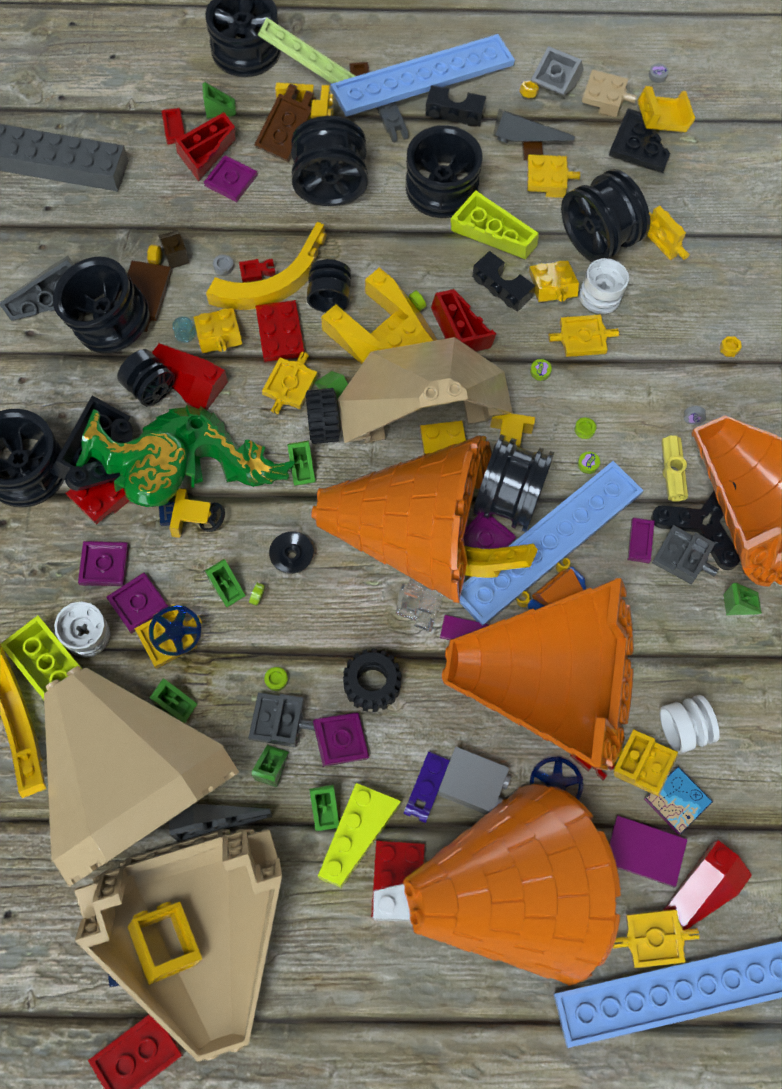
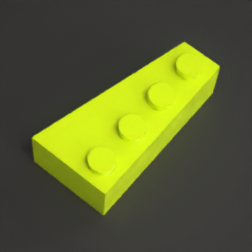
M476 190L451 217V231L522 259H526L538 246V232Z
M356 783L321 866L318 878L342 888L392 816L399 809L401 801Z

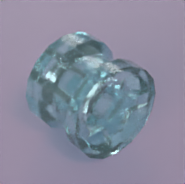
M182 316L174 320L172 327L175 338L181 343L192 341L195 337V330L191 319Z

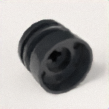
M323 259L314 262L309 268L307 303L315 310L324 313L335 304L342 310L346 309L350 301L351 269L349 266L334 259Z
M141 349L131 354L123 362L118 371L117 379L127 391L131 392L142 405L147 407L153 406L166 397L174 385L175 375L166 365L160 363V360L151 351Z

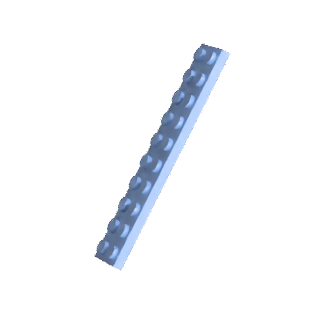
M496 34L332 83L330 90L347 117L428 92L431 85L445 87L513 66L515 59L500 36Z
M612 461L508 546L534 544L538 551L531 567L501 570L498 577L493 578L470 577L463 583L459 603L482 626L487 624L515 601L516 598L522 595L523 591L528 590L552 570L558 562L560 563L631 504L644 490Z
M782 941L555 993L553 995L566 1047L579 1046L782 998Z

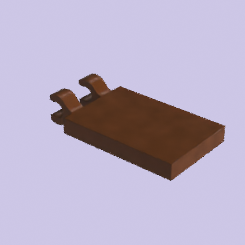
M291 83L285 95L279 93L254 144L257 149L287 162H290L292 158V135L299 125L311 119L312 100H316L313 97L314 93L306 91L302 102L296 101L295 99L300 91L297 90V86Z
M132 260L128 274L149 305V320L143 331L147 332L150 321H157L172 270L170 266Z

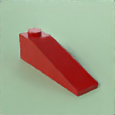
M161 343L152 351L160 360V363L166 365L174 373L175 382L172 388L179 393L189 406L197 409L201 406L208 410L228 383L225 370L208 360Z
M717 840L709 845L663 910L676 909L680 926L683 930H688L739 895L752 874L736 853Z

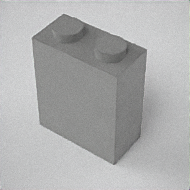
M455 746L437 795L486 815L503 800L499 795L502 788L506 790L511 778V776L507 775L509 767Z

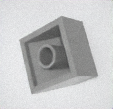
M548 46L531 78V82L564 96L576 86L584 70L582 60Z

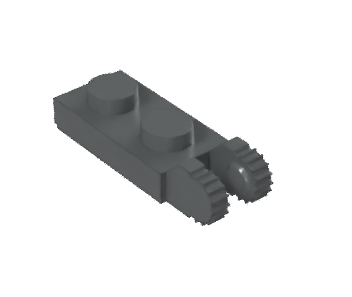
M396 102L376 107L392 142L397 141V130H400L403 139L409 137Z

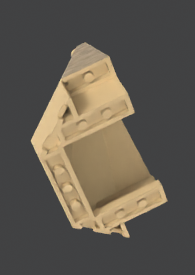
M455 337L370 352L337 400L345 443L364 440V443L385 440V425L421 408L463 401L467 425L487 422L491 417L513 413L505 372Z
M80 666L67 672L68 677L62 681L56 679L46 686L47 692L44 694L51 861L54 862L69 887L239 773L225 751V746L88 668L81 670Z
M221 829L136 855L120 862L121 868L113 871L107 870L93 878L92 884L80 886L74 890L83 917L75 941L197 1062L215 1059L220 1054L229 1051L237 1052L244 1046L249 1045L282 879L280 858L277 857L269 829H264L257 833L254 832V829H239L233 834L230 833L229 829ZM171 902V904L180 902L202 960L195 967L148 985L127 926L133 920V916L139 912L147 910L150 913L156 911V908L163 903ZM171 918L141 928L155 967L184 955Z

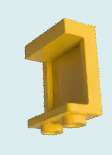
M645 86L637 100L647 129L687 132L695 120V114L686 91H681L678 98L657 97L652 86Z

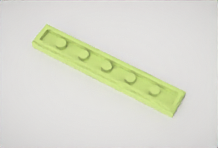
M269 18L265 19L258 36L330 83H336L356 77Z

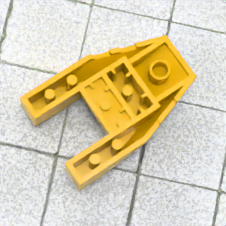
M380 267L365 279V293L391 316L372 333L364 329L336 304L321 316L322 330L361 364H363L372 351L437 340L420 311L396 281Z

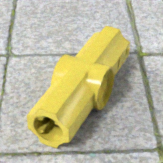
M668 436L661 441L664 461L663 476L666 479L668 500L680 502L688 498L685 475L687 463L683 458L681 438Z

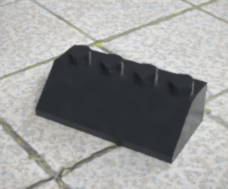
M92 395L61 449L50 473L65 480L67 472L71 468L76 467L82 452V436L93 409L99 412L100 424L108 436L109 428L114 420L122 418L129 421L130 416ZM91 457L87 463L95 462L98 460L94 457Z

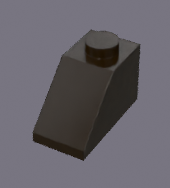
M178 230L158 236L171 269L189 264L186 248Z

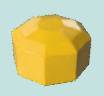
M524 81L519 92L526 98H535L539 87L531 81Z
M152 244L147 251L148 263L160 264L162 249L160 245Z
M727 336L720 344V352L726 357H735L742 348L741 341L735 336Z

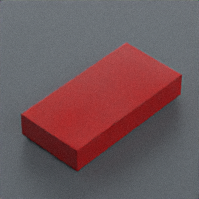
M181 109L161 110L167 145L175 144V139L185 134Z

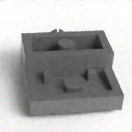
M675 525L672 526L652 562L691 585L702 570L715 577L719 568L707 563L708 556L715 543L696 532L694 535H691Z
M258 692L248 737L249 740L296 747L297 737L301 728L314 730L313 721L303 719L304 698L284 694L277 696Z

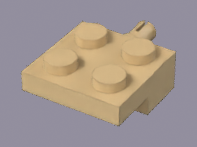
M592 69L582 103L600 107L599 113L617 117L623 101L635 104L637 95L626 93L628 78Z

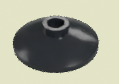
M294 531L285 532L277 536L269 548V557L273 566L279 571L288 574L299 573L306 569L314 555L311 541L302 533ZM290 553L296 554L294 558L288 557Z

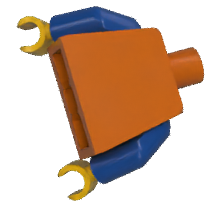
M564 558L563 564L565 566L560 565L559 562L557 563L556 570L558 574L532 595L534 599H530L528 592L523 591L522 596L526 600L521 601L516 598L517 605L523 608L528 607L530 610L539 609L586 590L585 578L574 567H570V560L568 558Z

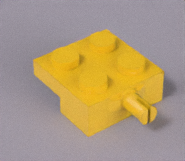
M322 85L320 100H312L311 119L320 116H334V108H331L333 106V94H330V85Z
M528 155L527 191L546 192V197L563 198L566 195L568 179L580 180V171H569L567 156Z
M569 261L540 263L529 266V274L534 285H536L534 293L538 302L557 299L562 302V300L565 301L567 298L578 297L579 282Z
M233 308L193 316L202 353L215 350L222 352V349L226 351L229 347L242 345Z
M462 420L420 425L423 455L466 441Z
M173 604L154 614L155 618L134 628L155 669H158L197 648L192 638L191 629L203 623L199 615L186 621L180 616Z
M633 729L626 745L621 749L618 756L619 760L613 770L614 777L659 797L677 759L678 752L656 743L655 738Z

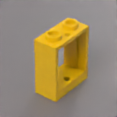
M171 902L163 903L156 908V911L150 913L147 910L139 912L133 916V920L127 926L148 985L195 967L202 960L180 902L171 904ZM171 918L184 955L155 967L141 928Z

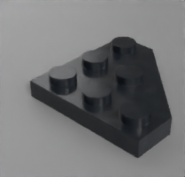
M628 108L611 146L609 155L663 173L671 153L662 145V139L656 129H647L645 127L641 112Z

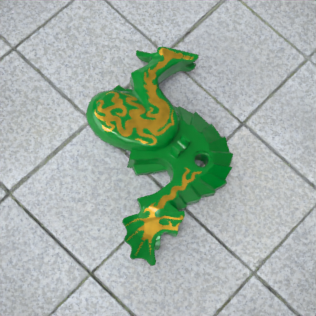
M186 405L183 408L169 409V412L157 416L156 420L143 427V433L138 438L127 443H118L111 439L100 424L99 412L93 409L82 436V452L76 466L82 467L91 457L96 458L102 463L107 474L120 473V477L114 481L115 492L124 488L126 498L129 501L140 506L153 507L167 504L180 488L185 475L191 476L192 488L195 487L196 483L203 482L200 458L203 457L214 458L221 464L227 483L239 481L253 487L265 483L273 484L276 480L289 479L288 470L294 466L295 462L289 461L274 464V462L263 457L265 447L259 446L249 439L245 440L244 444L238 448L237 444L232 442L229 432L225 431L223 421L220 422L214 412L210 413L201 406L197 409Z

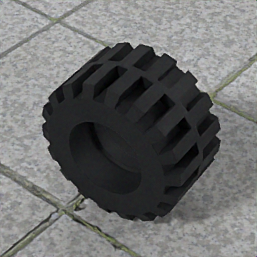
M333 388L307 390L305 397L310 441L312 444L338 442L340 439V427L335 390Z
M367 649L362 650L361 655L357 652L353 655V660H348L347 668H344L343 671L344 691L347 694L348 700L353 702L356 708L362 707L363 711L368 712V709L378 712L379 708H382V710L387 709V705H392L395 702V698H398L402 678L399 670L400 666L398 662H394L393 656H386L387 652L382 650L381 653H377V649L367 652ZM376 670L385 676L386 684L379 690L368 691L360 686L358 682L359 677L366 671Z

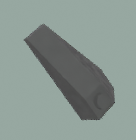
M501 109L498 110L494 134L498 136L497 140L508 143V140L567 141L575 139V136L544 126L536 121L526 120L522 116Z
M67 255L0 302V306L10 320L13 321L55 310L53 306L55 286L60 277L74 265L73 261Z
M192 804L169 820L170 836L180 842L221 829H230L272 818V812L270 809Z

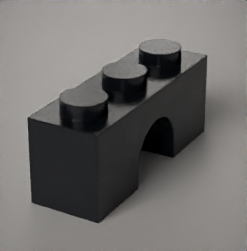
M431 85L426 101L425 116L480 127L485 111L486 96L468 93L464 101L453 102L449 99L448 88Z
M489 251L473 266L472 277L478 284L486 287L492 295L504 301L509 308H513L518 312L533 298L536 285L521 274L513 280L501 278L505 262Z

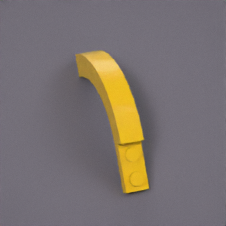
M316 222L297 258L285 270L273 277L248 283L231 282L215 277L206 292L209 305L224 309L251 310L256 309V305L277 303L290 297L308 281L309 268L315 262L318 248L326 240L327 234L325 233L324 224Z
M534 544L495 549L465 546L468 561L465 575L493 578L498 577L501 570L531 567L538 549Z
M0 644V715L12 753L18 792L23 799L46 789L41 765L43 760L24 697Z

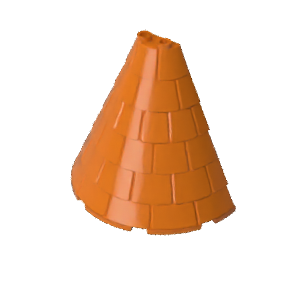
M726 415L693 429L692 437H694L701 458L704 460L709 479L712 482L717 501L721 506L726 525L730 530L744 573L752 582L760 586L770 587L774 581L782 585V437Z
M475 436L461 443L450 445L432 453H426L377 472H371L354 480H347L327 488H319L317 491V506H313L311 512L312 519H316L317 527L340 538L359 551L367 553L383 564H389L429 589L438 591L453 600V602L459 603L468 565L463 538L474 489H480L492 456L490 443L486 441V436Z
M615 578V580L596 588H588L539 609L528 610L507 620L503 619L477 631L451 639L445 651L447 660L446 666L442 671L443 683L465 696L475 699L492 711H497L514 723L522 725L573 756L579 757L596 769L608 770V766L615 764L623 746L625 736L621 725L628 724L633 688V669L631 668V661L628 659V655L631 656L634 652L630 605H627L625 600L622 599V597L627 596L622 579Z
M543 784L519 787L508 799L500 802L475 825L465 830L453 842L441 849L428 862L404 879V893L407 897L410 921L414 933L447 943L467 952L476 953L494 961L500 960L547 979L553 978L568 986L585 981L593 975L594 969L597 966L603 965L615 943L620 922V915L616 913V897L621 896L619 875L611 847L604 832L597 831L591 821L593 817L591 812L567 791L558 787L550 788L543 786Z

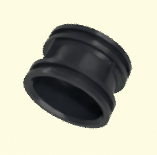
M211 0L205 12V19L210 36L211 53L215 64L222 71L237 77H253L267 72L277 63L281 50L258 36V33L254 31L255 28L261 29L266 18L278 24L277 7L273 0Z
M337 116L312 118L296 128L291 138V155L294 161L292 165V186L300 198L319 206H340L358 199L365 192L368 185V172L365 162L367 153L366 137L362 129L354 122Z
M448 125L424 129L411 140L407 149L406 195L414 208L430 217L451 218L475 190L479 191V176L483 154L478 141L467 131ZM438 162H447V163H450V164H449V166H446V165H440V166H439V163H438ZM424 167L430 172L429 178L423 176L419 170ZM464 170L468 174L466 177L457 180L456 174Z
M610 169L594 178L590 186L581 185L563 197L561 215L566 233L577 251L591 262L615 256L619 252L620 247H630L643 240L649 232L650 213L646 199L635 181L621 170Z
M91 257L77 262L60 277L53 293V306L57 315L72 329L75 336L86 348L97 353H114L130 346L141 336L149 320L150 311L146 298L133 283L123 266L116 260L108 257ZM122 291L119 301H117L116 299ZM104 294L105 297L99 298L97 301H94L96 298ZM84 313H93L92 320L82 321Z
M24 409L0 411V451L7 446L11 452L7 460L0 459V473L7 471L11 476L9 479H0V502L19 508L41 504L51 498L64 482L60 477L50 473L61 451V447L46 421L34 412ZM23 439L38 440L31 451L23 450Z
M501 434L482 480L473 514L479 515L480 512H483L486 519H489L491 514H495L511 520L512 528L516 529L517 525L523 526L522 531L527 532L555 452L550 451L549 455L544 454V448L539 447L538 452H532L517 447V439L511 438L509 442L506 441V435Z

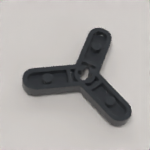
M122 418L114 420L109 428V437L118 443L132 441L133 427L131 423ZM98 460L87 463L82 467L76 466L71 468L65 476V483L70 489L79 491L115 481L120 477V473L107 474L102 463Z
M715 491L712 492L701 509L661 505L652 512L651 520L654 521V525L658 528L671 530L672 526L675 525L684 531L698 532L701 536L714 542L715 545L710 553L721 569L732 570L740 562L734 544L720 523L724 515L717 501ZM709 514H711L712 516L709 519V524L704 525L703 520L707 518Z

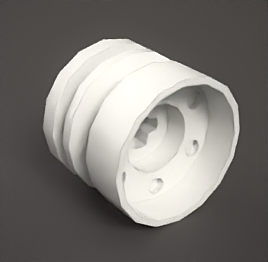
M602 258L592 262L587 269L579 291L582 305L596 314H608L616 310L629 282V273L626 268L613 259Z
M82 601L71 603L64 607L56 617L54 624L55 634L61 644L74 656L82 658L92 657L102 652L107 646L110 638V627L99 609L91 603ZM87 629H88V631H89L88 635H87V634L81 635V632H82V631L86 632Z
M696 695L692 699H685L682 705L679 702H674L660 708V721L663 732L670 747L677 751L678 754L695 749L696 744L703 747L708 743L713 744L719 740V726L715 713L704 696Z

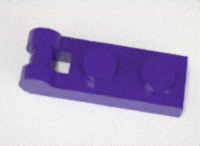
M430 752L427 753L404 810V815L409 817L411 815L420 818L419 821L426 823L450 760ZM417 800L425 803L424 809L415 806Z

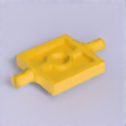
M659 205L653 209L652 214L650 213V229L647 236L670 261L677 257V254L683 260H686L690 256V253L682 247L686 232Z
M600 314L561 317V332L548 334L549 342H562L565 357L606 354L608 350L606 344L607 337H619V329H606Z
M301 352L297 361H288L279 357L262 389V395L275 400L271 408V412L274 414H279L283 405H290L301 410L306 400L307 390H311L318 377L317 371L309 369L304 365L309 357L307 353Z
M676 909L626 915L628 927L626 937H617L613 949L628 947L632 954L634 968L685 963L683 951L685 940L699 939L697 934L699 931L697 928L683 930L679 924Z

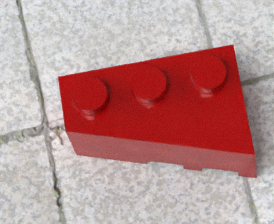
M223 112L175 139L177 154L198 182L235 141V126Z
M455 289L435 293L431 310L445 339L455 337L475 352L491 348L497 334L493 329L490 331L483 323L484 320L480 316L477 317L470 310L471 306Z

